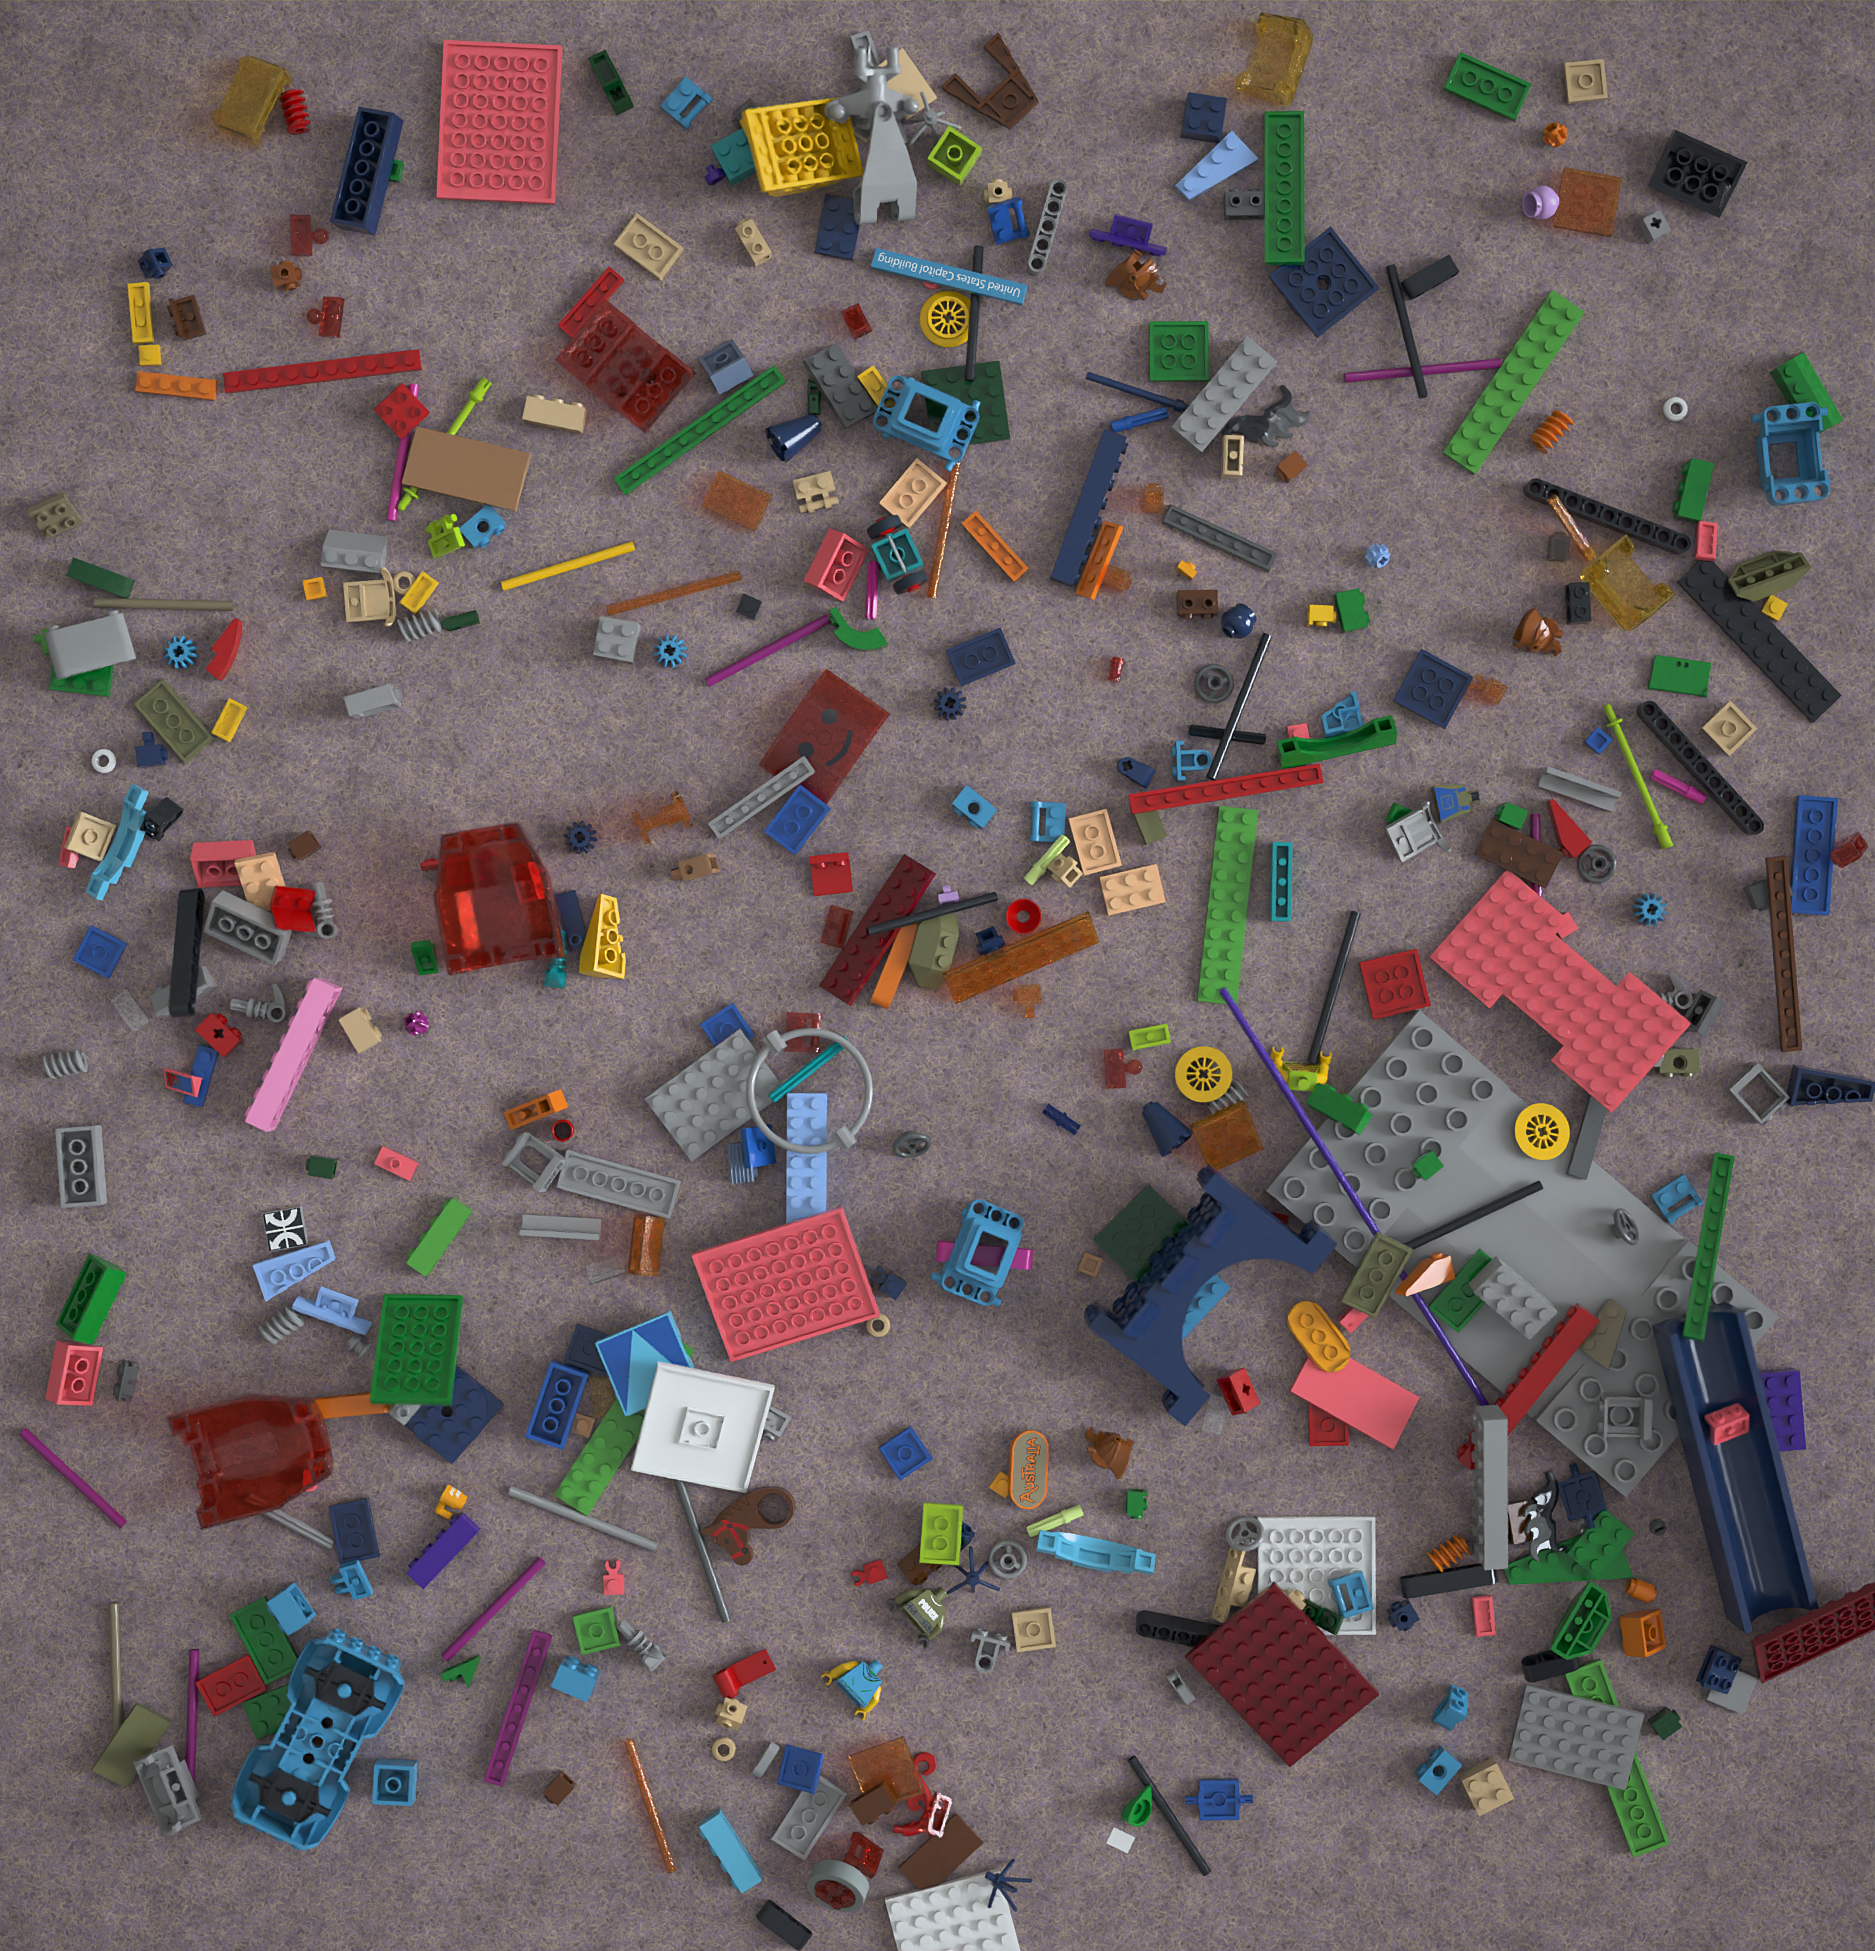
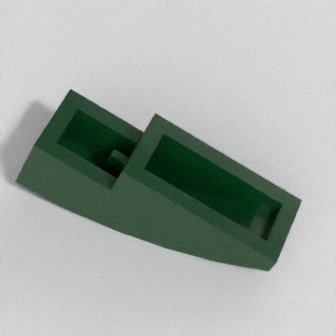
M606 50L589 57L588 60L616 116L633 108L634 105Z
M74 557L66 575L69 578L124 598H129L135 580Z

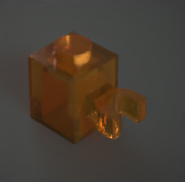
M1150 483L1143 488L1142 513L1161 514L1163 512L1164 487H1160V484Z
M1109 564L1101 585L1123 593L1124 589L1128 590L1131 585L1132 579L1129 578L1131 573Z
M1476 673L1474 678L1478 679L1479 684L1474 685L1470 683L1468 687L1473 690H1480L1477 697L1493 706L1498 705L1508 687L1492 677L1484 681L1483 677Z
M1040 984L1016 985V990H1013V1001H1017V1005H1025L1026 1018H1034L1033 1004H1042Z

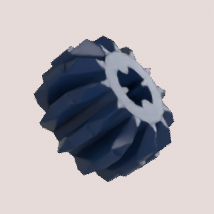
M945 687L943 689L945 695L941 692L937 693L941 700L934 699V703L940 704L935 706L934 710L941 709L938 714L939 717L946 713L945 720L947 721L949 720V714H952L953 720H956V712L960 716L963 715L959 708L966 709L967 707L965 704H960L966 701V697L958 698L962 691H958L955 695V687L951 688V693H948V689ZM947 699H951V702L955 701L952 709H949V706H945Z
M584 821L580 822V827L577 822H573L575 829L568 826L567 830L571 834H564V837L570 838V840L565 842V845L572 844L569 849L571 852L577 847V854H581L582 848L587 854L589 853L587 846L592 849L595 848L591 841L596 842L598 838L591 837V835L596 834L597 831L592 830L589 832L592 825L588 824L585 827ZM580 832H582L583 836H586L585 841L582 840V843H579V840L576 839Z

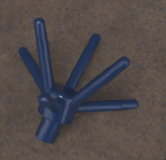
M969 1546L970 1571L967 1572L961 1566L954 1565L966 1576V1580L946 1593L951 1594L967 1584L971 1586V1592L975 1593V1586L978 1583L1000 1591L999 1587L979 1579V1575L989 1563L986 1561L977 1572L974 1571L973 1547Z
M1014 1859L1007 1864L1000 1874H993L990 1871H987L985 1874V1878L991 1881L993 1886L988 1908L992 1907L996 1891L999 1889L1014 1912H1017L1016 1906L1003 1888L1015 1893L1018 1889L1007 1882L1031 1883L1032 1879L1004 1877L1015 1862Z

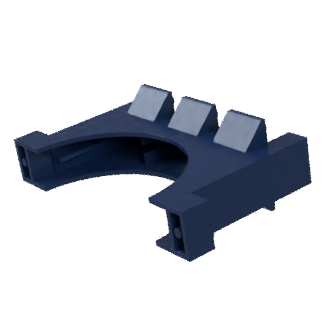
M1210 1164L1207 1167H1203L1197 1174L1198 1178L1196 1180L1206 1192L1201 1196L1200 1203L1196 1207H1192L1188 1212L1186 1219L1189 1225L1183 1227L1177 1236L1173 1234L1171 1238L1168 1237L1163 1242L1162 1249L1152 1255L1149 1263L1151 1271L1149 1273L1146 1272L1141 1277L1140 1282H1131L1127 1285L1124 1295L1114 1301L1112 1305L1113 1313L1095 1301L1093 1305L1089 1304L1083 1315L1088 1328L1168 1388L1162 1396L1163 1405L1167 1413L1184 1426L1190 1422L1210 1398V1395L1202 1389L1205 1384L1189 1369L1182 1346L1185 1316L1200 1288L1223 1269L1253 1259L1281 1260L1294 1264L1313 1274L1337 1245L1332 1236L1313 1220L1306 1223L1301 1228V1233L1297 1234Z

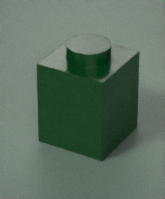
M312 1155L306 1163L308 1175L328 1179L335 1178L338 1158Z
M1668 1707L1663 1708L1648 1719V1722L1662 1740H1665L1682 1728L1679 1720H1681L1680 1716L1674 1709L1671 1711Z

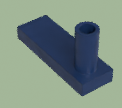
M576 890L557 894L556 897L570 952L581 950L587 932Z

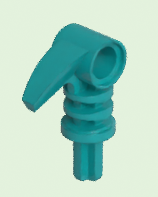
M554 931L553 949L549 948L548 950L552 954V957L549 956L551 963H548V967H551V969H546L545 987L565 989L567 971H562V969H566V965H563V962H566L567 959L564 958V955L568 954V950H564L566 931Z

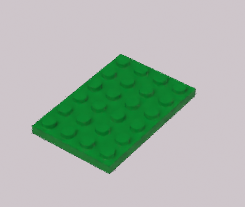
M384 1294L370 1404L451 1405L464 1300L463 1295Z

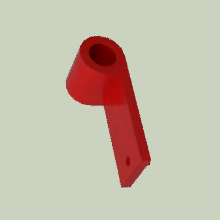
M766 1648L716 1672L712 1675V1678L722 1697L731 1699L739 1694L738 1690L742 1686L775 1671L776 1668Z

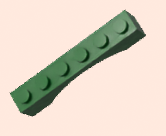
M1392 715L1372 719L1353 731L1335 737L1323 739L1291 737L1277 741V757L1282 770L1396 744L1397 729Z

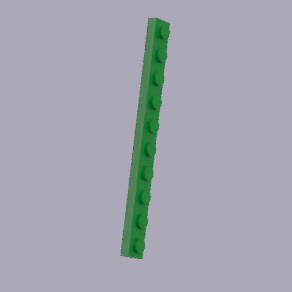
M775 365L620 473L614 478L615 482L626 496L786 383L785 379Z
M1714 1153L1682 1338L1699 1342L1704 1340L1735 1156Z

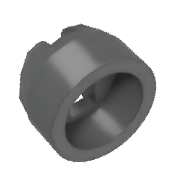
M1654 1519L1651 1521L1649 1528L1653 1534L1663 1535L1666 1531V1524L1660 1519ZM1663 1525V1528H1661V1529H1659V1530H1657V1531L1654 1530V1529L1659 1528V1527H1661V1526Z

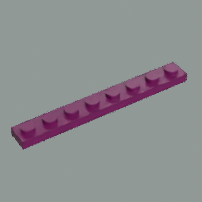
M536 1629L533 1630L484 1778L485 1782L501 1787L504 1785L553 1636L551 1634Z

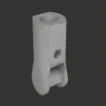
M1176 1668L1173 1673L1165 1675L1183 1705H1188L1194 1701V1695ZM1179 1678L1181 1682L1174 1685L1173 1681Z

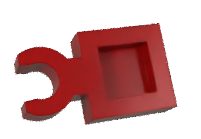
M881 1559L862 1565L864 1571L854 1570L851 1572V1576H860V1580L854 1582L855 1586H860L864 1580H867L870 1585L888 1578Z

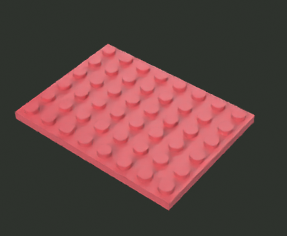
M443 40L437 199L556 205L563 53L561 45Z
M842 1206L706 1248L691 1255L730 1362L880 1316V1311Z

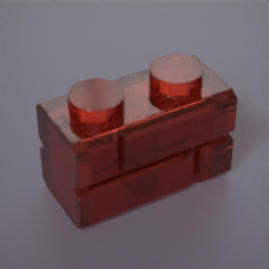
M1855 832L1838 842L1831 851V860L1835 865L1843 868L1851 862L1853 863L1860 859L1867 850L1868 845L1860 832Z

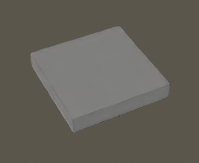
M1738 1670L1728 1694L1709 1689L1705 1698L1743 1715L1758 1678Z

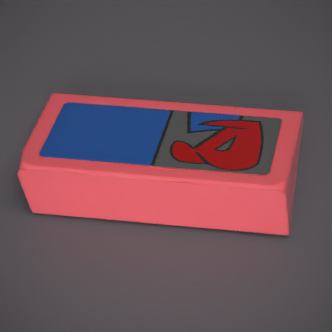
M163 1069L166 1088L198 1097L202 1081L201 1077L174 1069Z

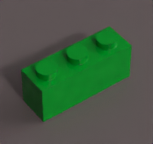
M1691 458L1686 463H1683L1681 469L1683 479L1682 482L1678 483L1676 493H1679L1678 500H1675L1672 507V512H1674L1673 518L1691 523L1701 521L1714 463Z
M1318 1083L1306 1101L1307 1105L1360 1136L1372 1117L1368 1111L1369 1107L1361 1102L1357 1104L1352 1102V1098L1343 1092L1341 1095L1336 1093V1089L1327 1083L1325 1085Z

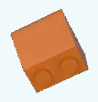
M1661 1609L1630 1612L1620 1617V1628L1623 1637L1622 1646L1625 1656L1646 1658L1666 1648Z

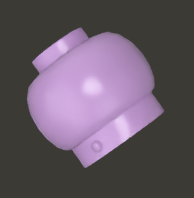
M1548 186L1533 188L1524 195L1522 200L1525 215L1537 220L1550 218L1555 214L1559 205L1558 195Z

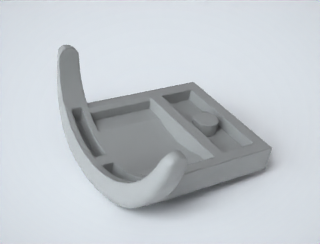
M1429 801L1421 803L1419 808L1384 827L1400 862L1406 861L1435 843L1444 852L1449 853L1451 851L1432 818Z

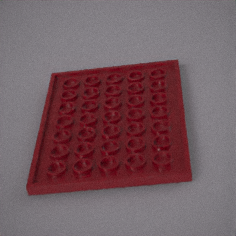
M1275 1581L1185 1655L1186 1660L1289 1767L1379 1696V1691Z

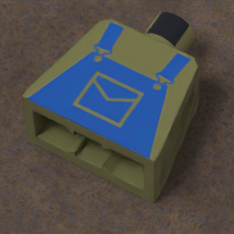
M1465 784L1435 785L1431 787L1438 823L1470 812V803L1480 801L1478 791L1467 792Z

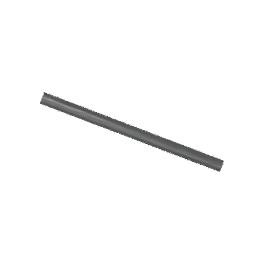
M673 1479L721 1622H728L731 1620L703 1535L700 1533L701 1529L685 1482Z

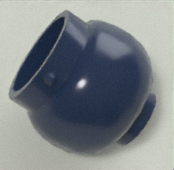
M1242 603L1230 607L1221 617L1223 633L1231 639L1245 638L1253 630L1254 623L1257 621L1256 615L1248 606Z

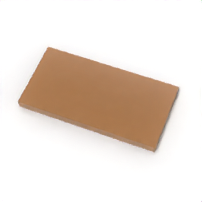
M416 427L402 484L517 512L531 454Z

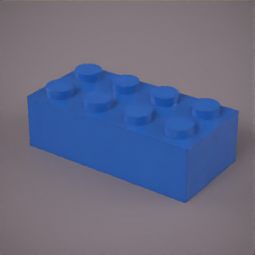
M554 1359L550 1362L525 1438L561 1450L564 1449L590 1371Z

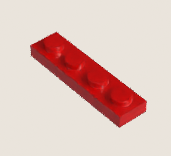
M609 266L557 326L573 340L625 280Z

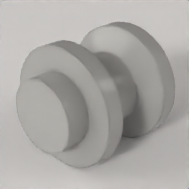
M361 1335L358 1337L353 1336L347 1343V1346H349L347 1351L351 1352L354 1350L358 1354V1360L372 1346L371 1343L365 1345L361 1341Z

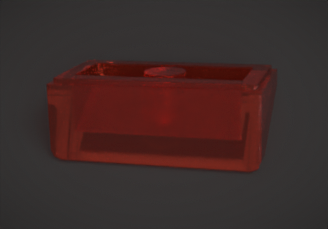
M831 905L820 943L843 949L854 912Z

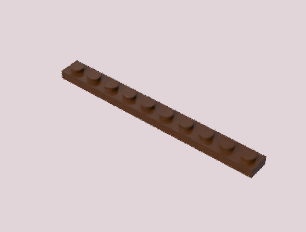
M1782 855L1766 857L1765 863L1781 1052L1802 1050L1788 861L1787 856Z

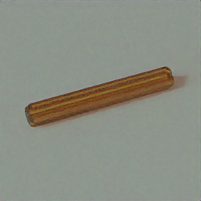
M1553 495L1548 499L1549 505L1586 561L1594 560L1596 558L1594 550L1558 496Z

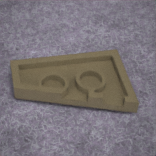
M1610 1298L1597 1316L1598 1324L1578 1347V1349L1607 1370L1610 1368L1627 1310Z

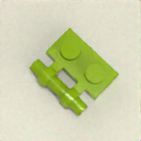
M455 514L445 515L439 521H432L425 528V531L432 535V538L427 541L434 559L465 546L459 527H452L453 522L457 521Z

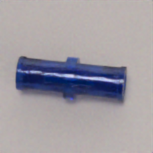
M1048 1103L1046 1106L1048 1110L1044 1108L1042 1114L1055 1121L1058 1127L1062 1126L1072 1135H1075L1081 1125L1069 1118L1067 1113L1060 1112Z

